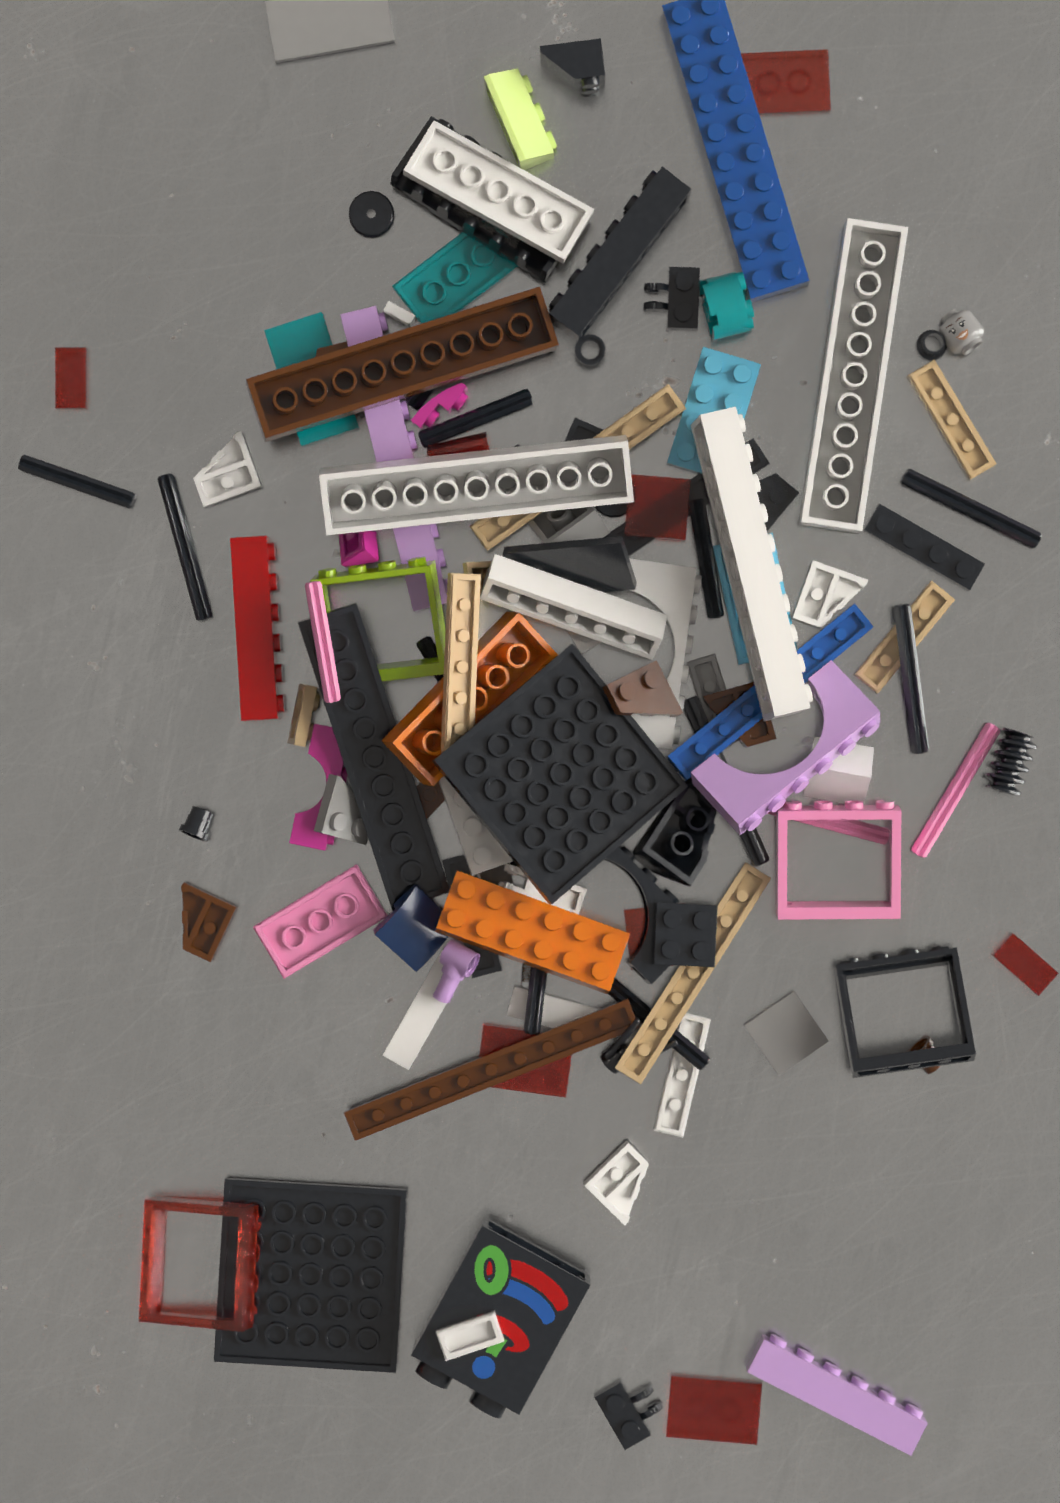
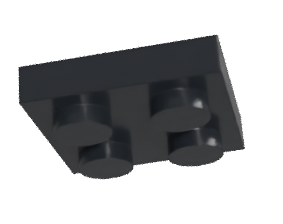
M655 903L652 964L715 967L718 906Z

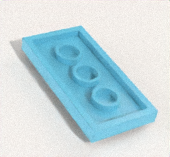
M702 348L685 403L686 410L682 413L667 464L702 474L691 424L701 414L736 407L737 413L742 414L745 419L761 364L710 348Z

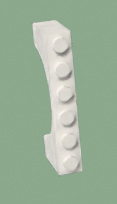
M630 559L637 584L634 590L624 591H629L643 597L661 613L668 615L667 623L674 642V659L666 680L683 711L685 696L679 695L681 683L687 684L689 666L684 665L685 653L691 654L693 636L688 635L689 623L695 624L697 606L692 605L693 593L699 594L702 576L696 575L697 568ZM631 715L657 748L672 750V744L679 743L681 726H675L676 717H670V715Z

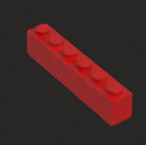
M268 536L230 538L241 721L280 719V713L285 712L284 694H279L278 682H283L282 664H277L276 652H281L280 633L275 634L274 623L280 620L279 604L273 603V591H278L277 573H271V561L276 560L275 543H270Z

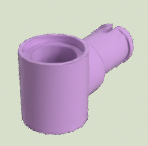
M455 940L449 941L440 956V963L443 965L441 969L443 975L433 997L440 1002L450 1003L459 982L463 981L465 977H470L475 971L480 960V954Z

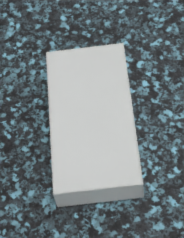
M495 1310L436 1330L445 1361L504 1342Z

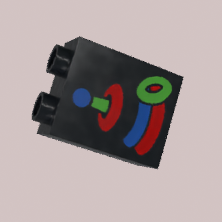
M483 1217L414 1343L411 1356L420 1360L415 1372L426 1381L443 1389L448 1388L452 1379L473 1389L474 1391L469 1402L492 1417L500 1419L506 1408L520 1415L588 1291L590 1275ZM495 1310L504 1342L445 1361L436 1330Z

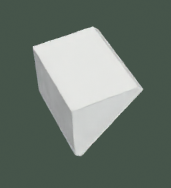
M820 737L813 738L811 752L814 750ZM856 744L854 749L847 755H839L832 761V766L821 775L817 773L809 779V784L804 789L803 796L845 804V801L858 800L863 801L864 805L872 776L874 747Z

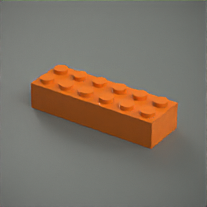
M506 611L478 640L475 724L558 655L518 612ZM444 677L382 739V742L422 784L435 786L443 777V774L432 761L441 754Z
M457 871L435 929L437 933L605 994L611 990L630 933L549 905L548 903Z

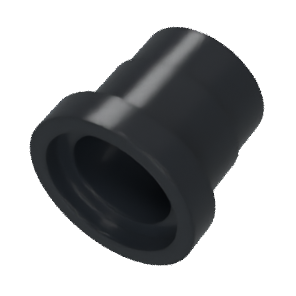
M936 330L923 332L916 342L918 354L928 361L941 358L947 349L945 337ZM929 336L936 337L941 344L940 350H928L925 346V339Z
M584 335L575 345V355L585 365H596L604 358L605 344L596 335ZM594 344L598 348L599 354L593 359H587L581 353L583 346Z
M192 806L185 824L180 825L179 831L195 839L207 842L209 837L207 832L214 814L202 808Z

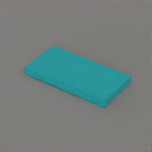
M484 219L481 220L483 224L509 239L502 229ZM462 232L396 282L392 288L412 314L416 316L418 322L422 324L462 311L519 266Z
M322 312L264 330L276 369L314 358L317 348L333 345ZM353 414L299 431L297 435L301 446L304 447L359 429L356 415Z

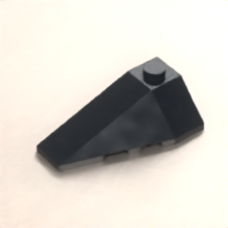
M690 777L685 781L688 787L660 811L632 852L636 857L635 860L654 874L686 886L692 885L707 861L709 853L707 849L710 837L714 832V821L717 812L712 804L692 784V778Z

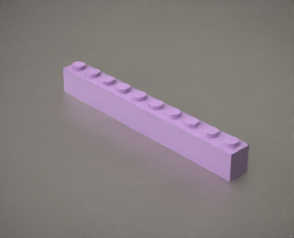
M376 306L340 314L348 347L384 336L383 331L388 330L384 312L378 313ZM400 400L364 411L376 462L414 458L412 449L417 448L414 431H407L405 420L410 419L406 401L400 402ZM437 524L393 528L402 564H408V559L416 557H426V561L435 560L442 606L447 605L448 579L443 578L441 570L442 567L447 565L443 549L437 550L434 538L439 537ZM425 573L405 575L413 612L430 609Z

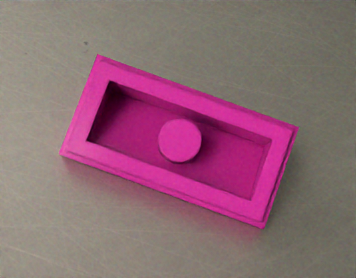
M376 530L339 534L342 566L368 564L379 560Z

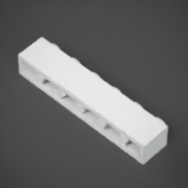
M494 554L480 594V599L651 660H653L663 640L668 616Z

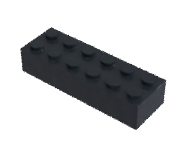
M663 166L658 173L654 170L651 171L642 184L643 188L641 190L643 192L637 197L634 194L623 208L625 211L621 221L619 222L615 219L605 232V242L601 246L597 243L586 256L587 265L583 270L577 268L567 281L568 290L564 295L559 292L548 306L550 308L548 311L550 312L549 316L552 324L576 342L588 332L690 199L692 189Z

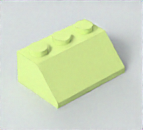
M518 68L484 76L485 90L518 167L527 170L553 159V149L557 148V144L552 132H545L541 121L545 120V116L540 104H533L529 93L533 92V88L528 76H521Z

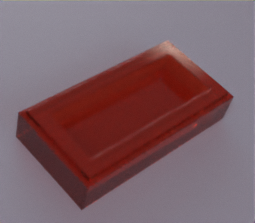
M55 347L56 409H87L86 347Z
M1011 933L992 954L995 959L1037 996L1059 974L1014 933Z

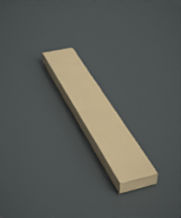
M448 573L441 753L475 725L481 574Z

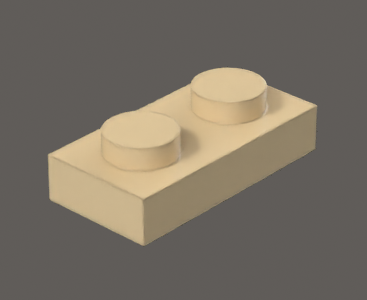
M299 684L287 743L306 747V742L311 740L314 727L313 723H310L312 712L317 710L320 695L316 693L317 687Z

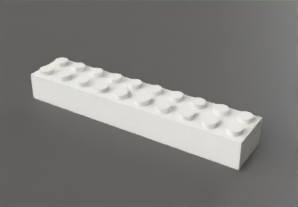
M847 218L844 224L799 525L852 533L862 532L908 227Z
M736 407L701 414L691 424V429L763 721L797 714L810 709L809 703L813 701L809 684L804 683L802 672H805V663L802 655L797 654L794 643L798 641L795 625L789 623L787 612H790L789 599L787 594H782L780 587L783 575L780 565L774 562L772 552H775V542L772 534H767L765 522H768L767 510L764 504H760L757 494L761 490L757 474H752L750 462H753V454L750 445L745 444L742 433L746 431L743 415L737 413Z
M626 435L320 468L319 471L326 536L634 502L629 447Z

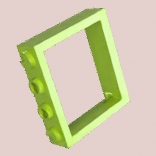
M416 557L408 559V564L396 565L394 560L378 563L376 568L366 569V564L349 566L348 571L336 572V568H326L319 570V575H315L310 580V582H321L326 612L331 611L327 585L425 573L438 657L376 664L382 681L444 674L446 628L435 560L426 561V557Z

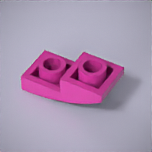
M460 383L433 397L411 419L412 424L420 430L425 425L430 428L440 415L437 411L439 407L449 414L453 408L458 411L468 399V396L465 394L468 390L467 386Z

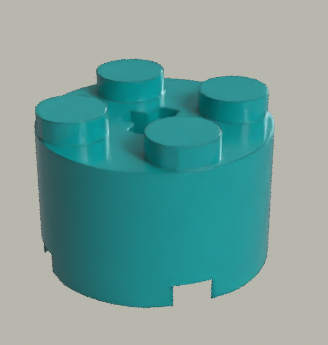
M731 272L699 280L700 295L705 294L704 304H702L710 335H713V340L749 332L750 329H754L752 319L754 317V310L751 300H746L744 291L746 290V282L743 272Z

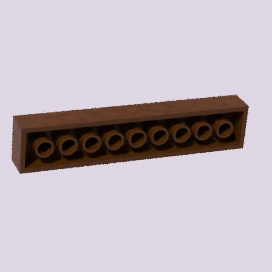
M539 286L246 379V387L264 442H268L554 351L559 346Z

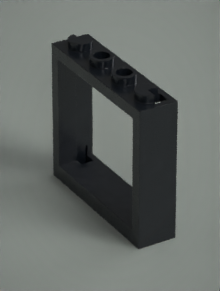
M938 945L932 947L931 951L919 953L918 949H910L901 952L900 956L889 957L888 954H876L870 957L871 960L859 961L858 958H850L849 961H842L835 966V977L852 1078L974 1061L976 1050L957 947L949 948V946L941 947ZM948 965L962 1044L859 1058L846 980Z

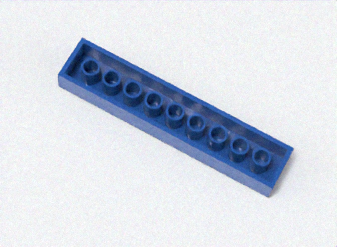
M678 0L662 5L664 19L741 272L744 274L749 299L753 303L808 286L810 282L725 0Z

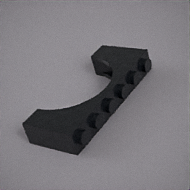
M623 845L621 848L618 847L604 860L619 867L630 877L640 893L644 908L642 935L635 951L626 963L647 984H653L670 966L652 964L655 903L677 904L679 900L668 889L662 891L655 884L658 880L655 875L646 867L641 870L633 862L636 859L634 854Z

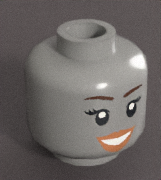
M953 309L941 318L943 324L939 332L945 337L946 346L952 353L967 355L982 344L983 339L981 337L984 334V328L970 310L957 312L956 309Z

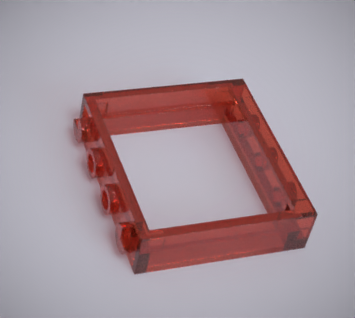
M161 1196L145 1199L139 1322L240 1332L252 1328L254 1314H257V1307L254 1305V1293H256L259 1284L258 1276L255 1275L256 1262L260 1256L257 1232L260 1230L262 1222L258 1221L259 1205ZM167 1211L239 1217L234 1319L162 1312Z

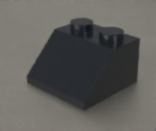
M601 38L540 46L541 65L574 91L581 90L582 94H594L600 91L599 88L605 87V67Z

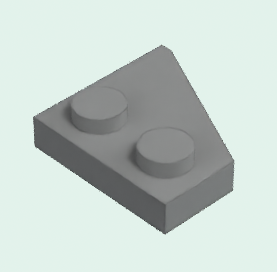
M329 774L314 831L366 845L368 836L353 791L340 776Z

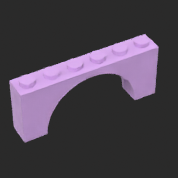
M832 660L808 678L812 695L822 711L824 725L817 745L802 762L778 773L753 774L733 768L713 754L691 772L692 784L739 835L746 830H754L761 823L763 816L770 811L773 813L779 810L786 802L785 799L793 792L796 794L801 792L809 784V779L817 773L819 775L825 773L832 766L834 759L839 755L845 756L850 753L856 746L855 742L863 736L869 737L878 729L880 710Z

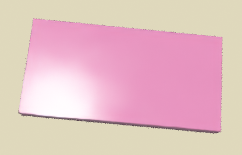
M358 864L253 926V929L283 979L385 919L388 914Z

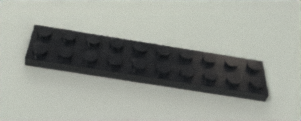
M357 603L326 612L341 699L337 702L326 703L324 700L311 620L307 618L298 621L299 629L392 911L395 910L394 903L414 884L419 886L431 898L449 893V886L413 775L382 742V739L396 726Z

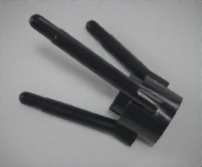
M636 1018L618 1040L600 1055L603 1064L615 1074L619 1072L615 1067L628 1048L624 1043L641 1023L640 1019ZM673 1040L667 1043L661 1053L676 1046L678 1041Z

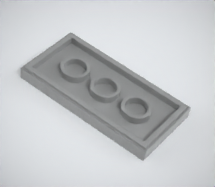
M388 0L265 1L276 63L395 42Z

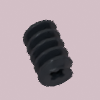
M1003 727L1002 732L1008 738L999 739L998 743L1005 749L994 751V755L1000 759V762H990V766L997 772L986 774V778L992 782V785L985 786L1007 794L1021 795V791L1014 785L1025 783V780L1018 774L1019 772H1029V768L1023 764V761H1033V757L1026 751L1027 749H1037V745L1031 741V738L1034 737Z

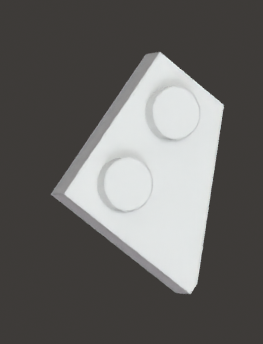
M813 560L792 619L822 628L867 585L868 579Z

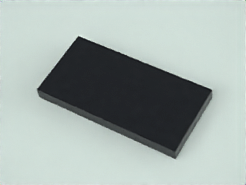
M622 536L507 546L503 550V557L601 592L634 590L636 588L637 581Z

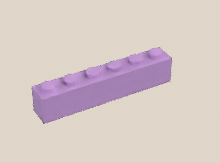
M762 1334L746 1365L748 1373L912 1456L928 1424L925 1417L922 1416L924 1412L909 1403L904 1407L895 1402L896 1397L881 1389L879 1393L868 1389L869 1383L861 1378L852 1376L849 1379L841 1375L842 1370L829 1362H825L823 1366L814 1361L815 1356L808 1351L798 1348L796 1352L786 1347L788 1342L774 1334H771L770 1338Z

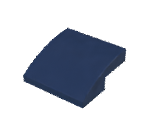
M414 884L394 903L395 910L379 923L373 931L384 944L417 972L437 952L448 936L435 932L443 908L419 886Z

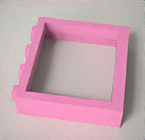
M858 800L845 801V805H833L832 801H815L814 806H802L800 801L785 802L776 811V915L778 920L901 919V809L899 805H894V802H885L884 800L876 801L875 805H863V801ZM787 820H891L890 901H787Z

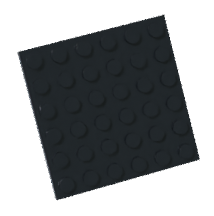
M573 644L565 648L432 761L549 905L556 902L688 787L686 782L631 715L615 714L602 688L606 684Z
M225 1178L214 1362L396 1373L407 1189Z

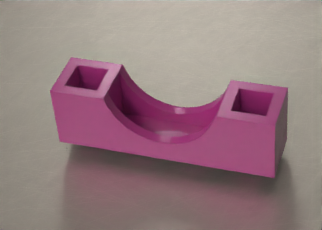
M314 724L308 754L314 757L323 767L326 775V784L329 774L340 776L347 784L348 775L332 727ZM323 797L313 808L295 813L289 843L324 851L327 850L328 845H334L336 837L314 831Z

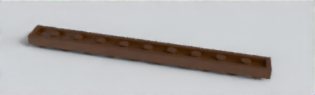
M627 998L344 1112L354 1140H359L620 1036L636 1017Z

